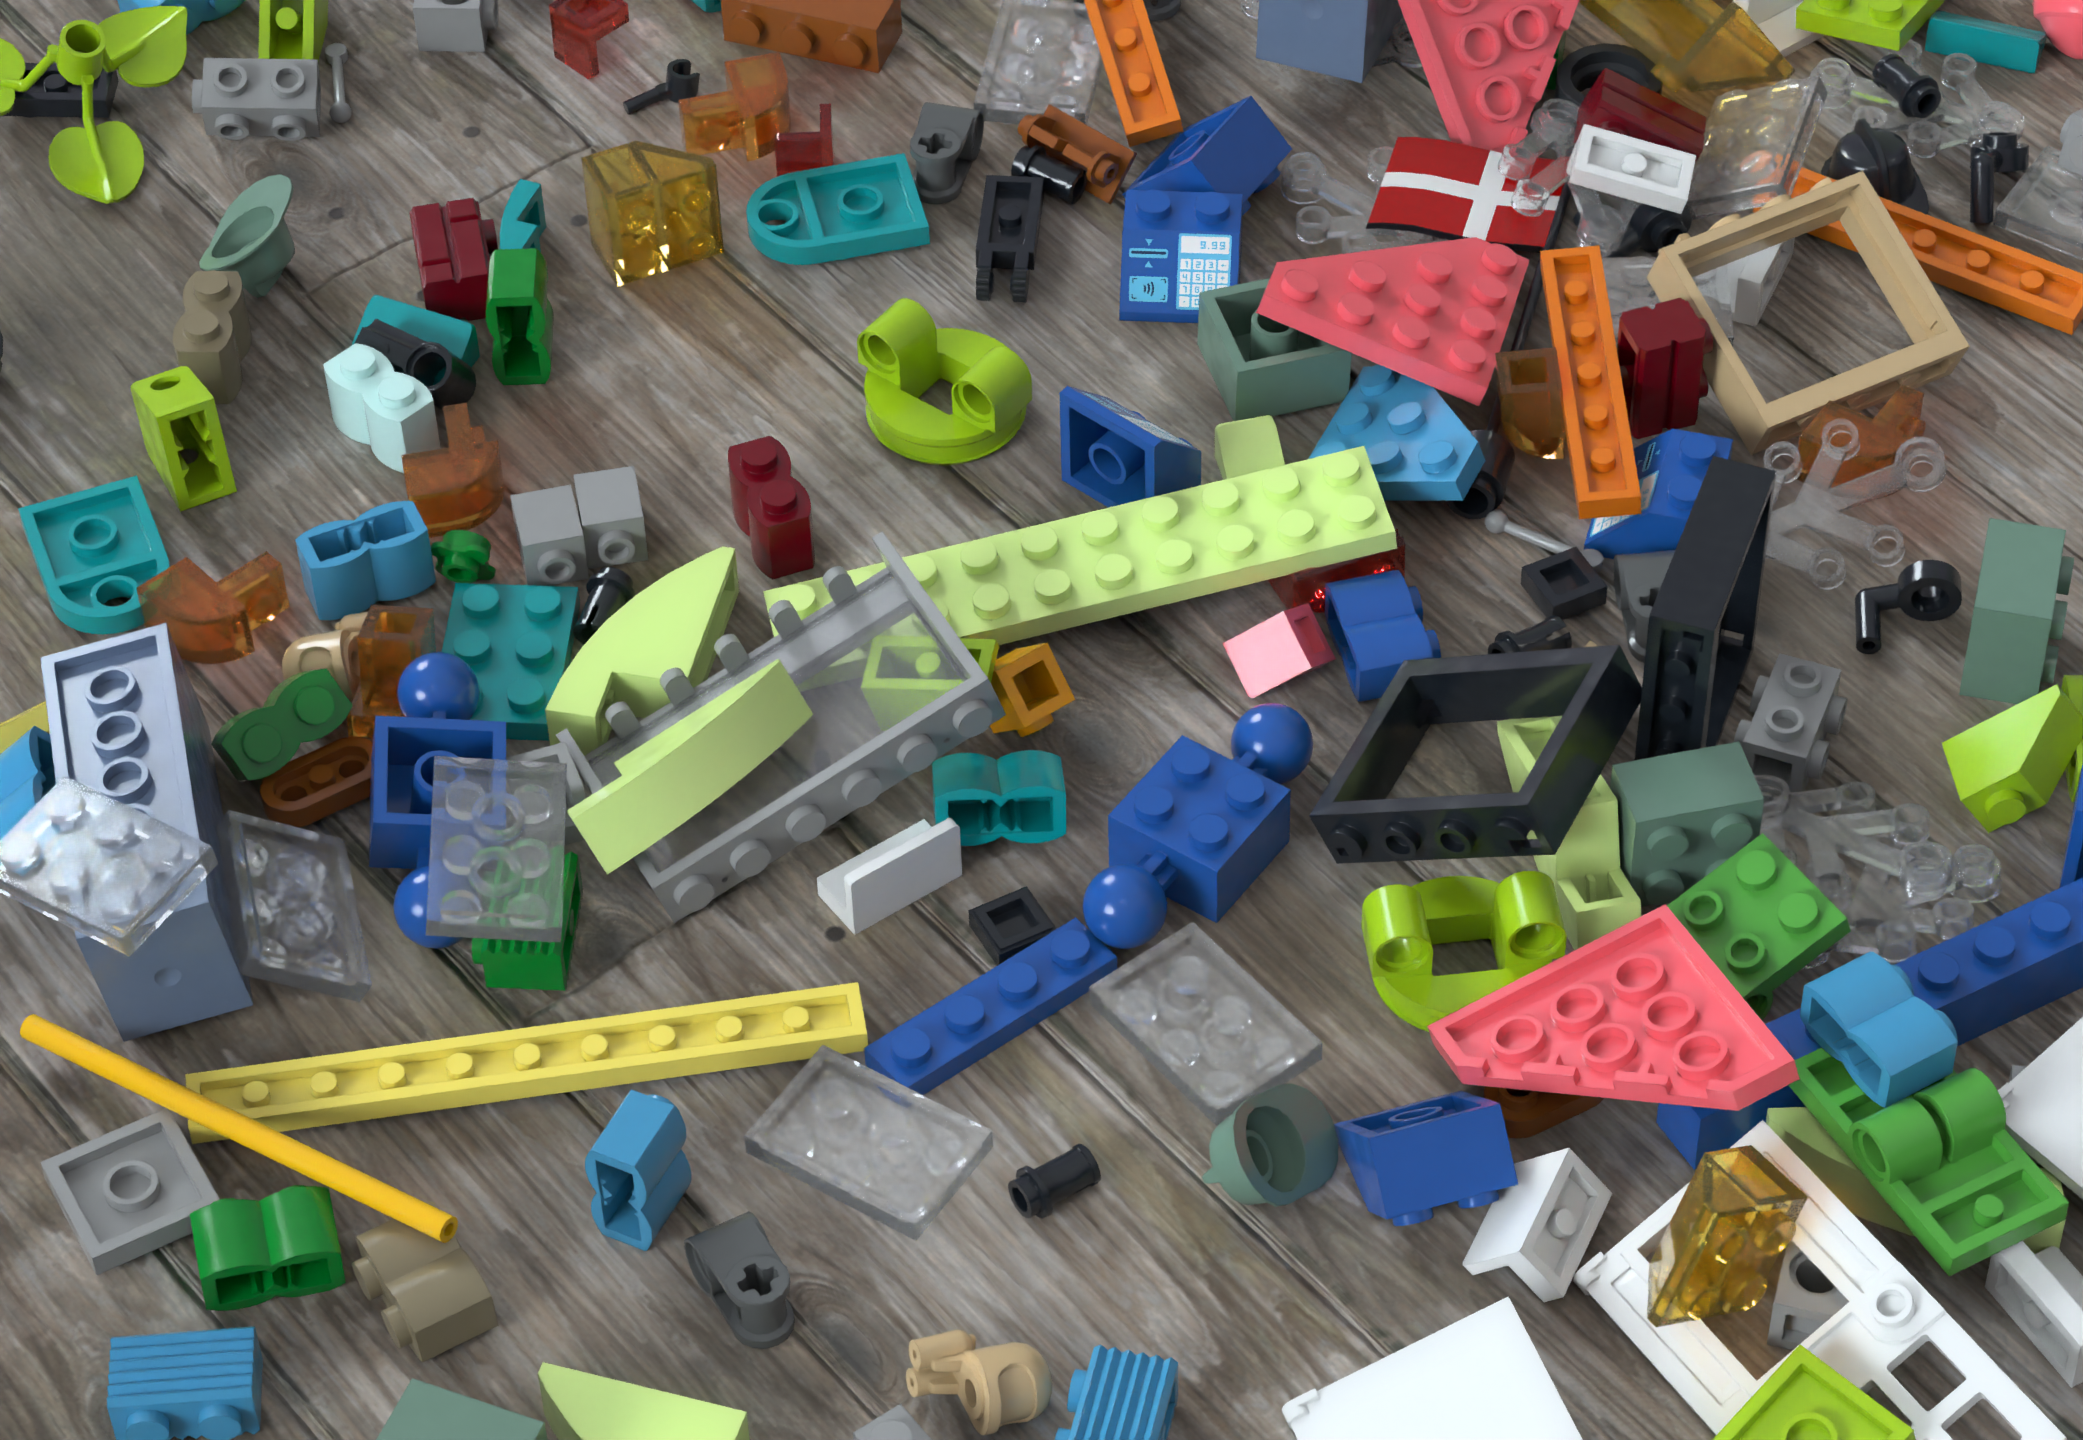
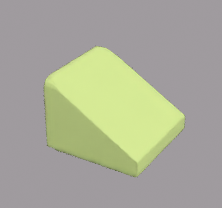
M1266 415L1226 422L1216 426L1215 459L1223 480L1285 465L1277 427L1272 416Z

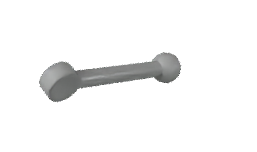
M333 43L325 48L326 60L332 65L334 104L331 106L329 114L333 121L345 123L352 115V110L345 101L343 64L348 60V52L344 44Z
M1493 510L1486 515L1484 520L1487 530L1491 533L1499 534L1506 532L1555 554L1573 548L1509 521L1507 515L1501 510ZM1595 549L1580 551L1593 569L1599 573L1603 565V555L1601 552Z

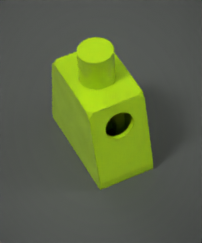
M180 366L134 382L130 389L146 450L179 511L181 512L237 492L214 397L188 366ZM192 449L199 455L194 462L187 465L179 451Z

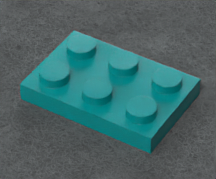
M455 583L442 652L453 654L464 660L477 677L480 697L477 709L470 720L506 722V739L550 741L545 709L560 678L570 665L575 638L573 628L578 621L580 610L578 587Z

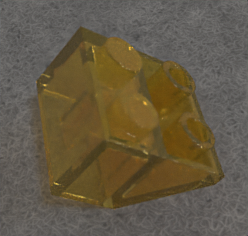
M636 140L581 157L591 245L617 287L724 253L717 169L712 158Z
M1752 1145L1704 1153L1649 1263L1647 1319L1655 1327L1696 1321L1734 1312H1743L1751 1309L1765 1294L1768 1286L1766 1279L1781 1250L1793 1239L1796 1232L1795 1222L1808 1196Z

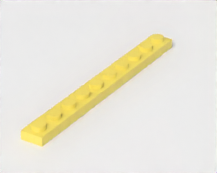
M855 982L185 1074L187 1088L278 1132L862 1052L868 1046V1037L859 984ZM188 1119V1129L192 1144L229 1139Z

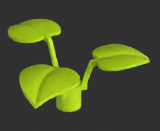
M184 6L139 8L110 16L99 23V25L88 20L71 21L61 30L59 46L49 45L46 56L24 79L25 62L21 53L13 44L0 38V116L12 110L15 101V91H28L54 62L57 63L60 74L68 82L81 85L83 124L85 128H65L54 137L49 146L48 161L50 169L59 183L68 190L108 204L118 203L126 199L138 186L144 166V152L140 139L127 124L120 121H108L95 126L93 115L94 80L99 77L103 68L106 72H113L117 69L125 82L136 87H159L173 81L182 71L187 54V8Z

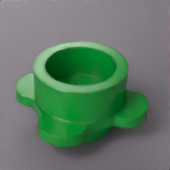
M452 530L443 535L442 541L431 544L432 555L437 558L435 570L447 579L457 583H473L477 579L491 580L494 578L496 569L488 563L491 544L485 537L471 531Z

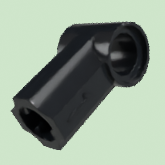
M375 319L369 326L362 327L355 343L378 350L391 362L394 372L407 374L423 383L430 391L434 405L439 409L447 411L459 409L467 404L473 396L476 387V375L471 366L441 344L426 342L378 319ZM446 368L445 375L441 381L433 385L438 372Z

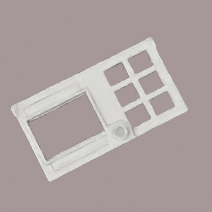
M1763 1120L1605 1255L1601 1251L1576 1272L1573 1278L1574 1283L1583 1293L1590 1295L1709 1429L1717 1435L1794 1350L1756 1381L1645 1258L1736 1181L1849 1301V1303L1799 1345H1802L1864 1393H1867L1873 1387H1877L1912 1424L1911 1428L1914 1429L1916 1440H1953L1945 1430L1981 1399L1988 1401L2022 1437L2020 1440H2067L2063 1433ZM1927 1341L1932 1342L1966 1378L1961 1385L1930 1411H1926L1891 1374L1897 1366Z

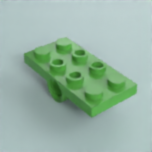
M1763 833L1667 905L1762 1021L1771 1009L1773 1003L1772 991L1851 932L1847 917Z
M1823 1048L1795 1060L1800 1079L1788 1086L1948 1276L1960 1272L2066 1219L2069 1206L2068 1200L2006 1131V1112L2003 1101L1995 1085L1982 1071L1976 1068H1969L1957 1074L1953 1070V1073L1884 1108L1871 1100L1859 1088L1846 1070L1843 1062L1832 1057Z

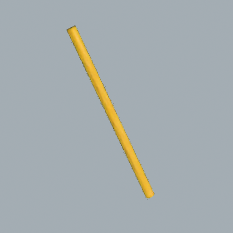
M36 1014L26 1017L21 1025L20 1035L23 1039L436 1240L447 1243L457 1231L458 1219Z

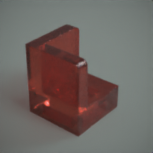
M556 0L549 4L555 58L589 80L599 74L596 41L629 22L628 3L623 0Z
M831 103L820 104V131L778 133L775 135L777 176L835 165Z

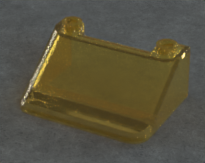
M1579 0V4L1653 62L1655 66L1650 72L1675 94L1682 86L1693 93L1785 81L1796 72L1747 13L1734 2L1730 3L1724 10L1712 0Z

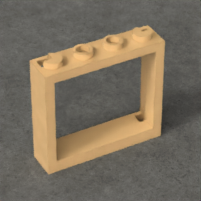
M1863 171L1834 182L1827 177L1816 183L1809 192L1791 198L1788 194L1777 196L1764 204L1759 211L1742 218L1737 213L1728 215L1717 221L1708 231L1691 237L1688 233L1679 234L1674 244L1658 249L1659 255L1646 277L1660 302L1682 298L1689 302L1698 318H1704L1709 324L1713 337V350L1711 353L1704 355L1703 368L1709 385L1751 455L1948 376L1953 372L1970 347ZM1839 220L1914 344L1766 403L1692 277Z

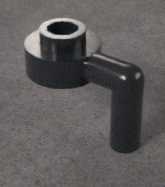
M1983 133L1982 143L1971 145L1970 222H1993L1994 172H2012L2029 169V145L2017 143V133Z
M1642 203L1634 211L1630 219L1629 229L1616 237L1612 236L1591 207L1579 210L1575 214L1573 221L1591 246L1600 245L1602 261L1605 264L1614 265L1641 248L1648 252H1658V249L1674 244L1679 234L1689 231L1692 216L1686 207L1679 214Z
M1922 560L1907 566L1900 573L1898 583L1860 590L1855 597L1857 650L1863 654H1874L1881 649L1880 611L1901 608L1906 615L1920 621L1942 620L1954 614L1962 602L1961 576L1952 565L1943 561Z

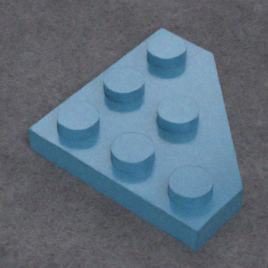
M1381 365L1362 368L1308 458L1311 459L1364 446L1384 501H1463L1486 461L1478 441L1434 387Z

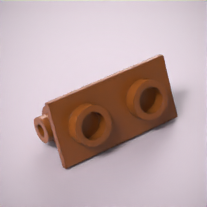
M1051 104L1048 105L1044 115L1037 114L1032 116L1028 114L1024 116L1017 129L1018 134L1022 136L1023 143L1028 147L1032 148L1035 145H1040L1046 149V155L1075 168L1086 170L1088 181L1085 190L1108 204L1113 202L1137 155L1136 152Z

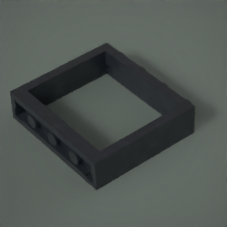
M1716 456L1712 457L1649 615L1634 760L1711 747L1719 743L1754 650L1776 478L1775 470ZM1725 630L1744 634L1743 640L1724 636Z
M1620 645L1405 660L1309 817L1337 864L1555 855L1641 701L1642 686ZM1562 716L1519 792L1386 799L1431 724ZM1530 830L1534 831L1538 839L1527 838Z

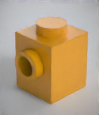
M1048 642L1016 648L996 660L991 685L1006 715L991 724L990 728L993 733L1017 730L1019 736L1024 737L1051 724L1054 721L1051 713L1075 700Z

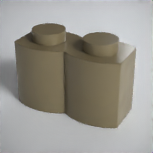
M196 271L188 279L184 287L182 298L185 313L179 318L173 331V345L178 367L188 366L212 394L215 404H230L241 389L243 375L240 362L248 353L252 342L242 280L238 271Z
M433 1201L427 1203L438 1208ZM392 1219L356 1236L361 1258L352 1262L355 1276L368 1300H373L380 1296L387 1307L381 1311L382 1318L398 1349L409 1345L423 1363L499 1326L492 1295L476 1266L461 1248L455 1235L450 1241L443 1243Z

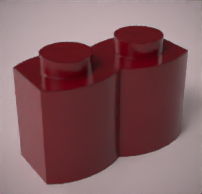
M772 436L730 446L728 450V467L733 515L739 528L750 537L752 556L757 567L772 580L812 569L815 564L811 502L803 485L792 477L791 460L787 450Z

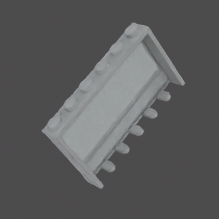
M883 531L872 537V540L886 565L885 569L855 587L851 577L842 566L830 568L823 576V583L833 600L832 602L803 620L800 619L790 601L780 600L774 603L769 609L768 615L779 635L748 654L736 635L725 634L716 641L714 650L725 668L694 688L680 668H671L665 671L660 678V684L671 702L639 722L627 703L616 702L606 710L605 717L617 736L587 755H583L567 728L556 734L560 743L566 741L577 770L592 794L621 777L614 762L777 659L781 661L813 713L804 725L721 796L649 848L633 857L673 923L678 922L692 912L703 909L717 896L744 879L757 875L771 862L803 842L816 838L833 823L857 808L870 804L884 791L911 774L924 770L935 759L970 737L983 733L991 724L1006 715L988 677Z

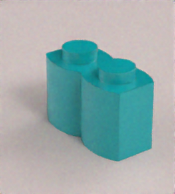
M1024 750L1007 754L997 760L978 753H956L933 761L932 784L935 825L947 818H952L960 827L961 846L981 845L994 841L1001 836L1020 843H1042L1055 840L1066 834V790L1060 756L1045 751Z

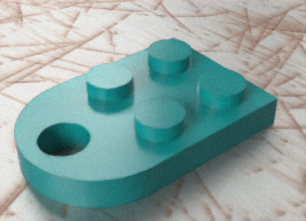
M905 153L783 174L762 184L752 194L747 204V226L752 244L765 256L786 264L811 265L930 244L929 225ZM772 220L787 221L786 223L781 225L765 224Z
M137 476L18 508L22 527L51 608L57 618L67 626L90 634L120 633L148 622L169 601L173 590V577L169 559ZM116 597L130 598L128 602L119 606L103 605L108 600Z

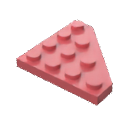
M1398 0L1451 142L1509 155L1521 152L1528 134V130H1526L1535 103L1542 98L1556 59L1553 58L1563 31L1568 30L1579 0Z
M1477 237L1277 262L1256 313L1476 406H1480L1488 389L1530 260L1517 255L1505 245L1491 244Z
M1666 904L1427 1026L1436 1049L1461 1083L1468 1085L1739 1111L1800 1079L1795 1060Z

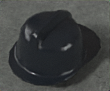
M1865 118L1857 119L1854 130L1838 141L1833 155L1825 161L1821 174L1835 180H1840L1863 171L1878 196L1928 214L1929 203L1927 194L1911 163L1906 142L1892 131L1871 128Z

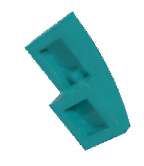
M520 179L512 191L503 213L500 227V249L537 248L541 252L539 238L546 229L541 184Z

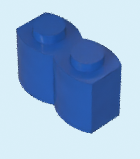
M1399 570L1325 583V617L1334 646L1342 657L1348 682L1358 702L1381 698L1403 661L1441 658L1440 645L1433 629L1425 631L1422 624L1423 606L1419 591L1416 586H1407Z

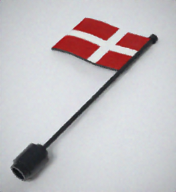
M1398 137L1365 229L1411 231L1447 240L1477 237L1491 244L1505 245L1515 251L1540 253L1543 250H1554L1574 184L1569 183L1570 175L1566 173L1567 164L1573 150L1565 154L1564 160L1513 156L1442 139ZM1540 257L1486 430L1470 431L1478 441L1486 461L1464 500L1447 501L1448 506L1454 513L1467 519L1485 518L1487 514L1500 506L1515 461V452L1512 445L1497 433L1543 287Z

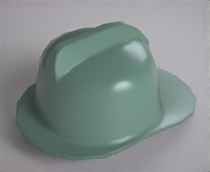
M282 174L272 175L255 182L243 191L228 207L220 220L210 246L199 261L200 269L203 271H238L243 289L245 288L256 298L266 296L295 254L294 241L284 219L294 190L291 179Z
M1292 1083L1274 1086L1242 1102L1233 1114L1224 1119L1215 1128L1209 1143L1212 1168L1202 1175V1179L1206 1184L1220 1183L1223 1190L1233 1200L1244 1205L1268 1203L1274 1207L1288 1205L1322 1187L1332 1177L1338 1161V1138L1333 1120L1323 1103L1307 1088Z

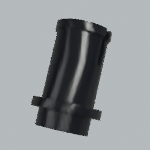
M1897 54L1886 55L1875 65L1872 71L1873 83L1879 88L1884 89L1898 101L1899 109L1904 115L1922 119L1930 116L1938 108L1941 101V93L1938 83L1932 77L1927 75L1920 76Z
M1035 145L1032 148L1028 146L1022 147L1016 154L1011 168L1012 176L1044 177V191L1063 198L1070 204H1075L1081 198L1088 181L1086 170L1075 168L1046 155V149L1040 145Z
M605 567L589 578L586 584L589 596L580 618L573 628L575 638L582 644H585L608 618L635 596V591L632 588L633 581L627 573L617 568Z
M1553 615L1517 633L1510 631L1498 633L1495 641L1488 647V654L1567 649L1572 647L1570 632L1550 641L1546 639L1552 636V633L1566 627V624L1560 617Z
M1079 1143L1064 1154L1035 1169L1029 1166L1018 1169L1016 1178L1008 1183V1190L1014 1206L1023 1217L1031 1218L1036 1215L1043 1219L1052 1213L1053 1205L1088 1186L1092 1187L1098 1184L1101 1180L1099 1166L1090 1150Z

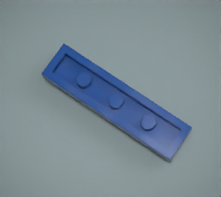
M1075 917L864 1048L865 1065L907 1106L1117 974V956Z

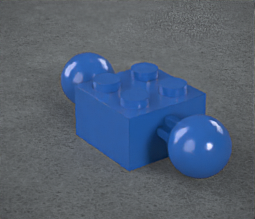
M432 652L413 660L405 668L399 679L397 697L400 709L405 717L375 716L371 756L369 867L415 869L402 880L397 888L393 904L396 922L404 935L414 943L427 948H444L458 943L468 935L478 915L479 904L476 890L467 876L460 871L496 872L499 855L503 851L506 832V722L470 720L477 709L480 697L479 683L474 671L464 660L453 654Z
M1266 703L1251 708L1240 717L1233 729L1231 736L1232 760L1182 735L1108 815L1109 867L1099 872L1091 880L1083 897L1082 909L1085 922L1098 940L1108 946L1119 949H1131L1146 944L1158 934L1165 922L1167 898L1218 923L1289 842L1291 790L1281 784L1292 781L1304 771L1313 751V736L1308 723L1301 714L1291 707L1279 703Z

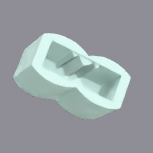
M355 343L323 364L333 421L344 435L357 442L371 445L374 455L384 465L402 473L410 474L441 453L433 397L423 383L407 374L394 372L393 366L386 356L378 350L363 344Z

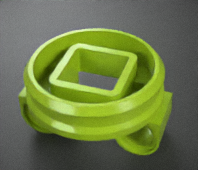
M908 298L897 300L858 335V363L868 368L864 381L866 418L871 431L877 439L897 454L924 464H964L984 458L997 451L1009 442L1021 428L1025 419L1027 404L1032 401L1031 374L1025 362L1015 352L995 338L966 329H936L935 323L927 310L916 301ZM939 379H944L953 384V414L951 415L918 399Z
M1522 871L1514 873L1503 879L1500 883L1472 876H1446L1426 880L1413 886L1402 884L1387 885L1371 892L1365 898L1362 905L1361 927L1371 975L1378 994L1397 1016L1429 1032L1428 1025L1551 963L1553 959L1565 956L1567 935L1554 883L1547 874L1542 872ZM1479 939L1491 940L1498 970L1440 976L1432 975V944Z

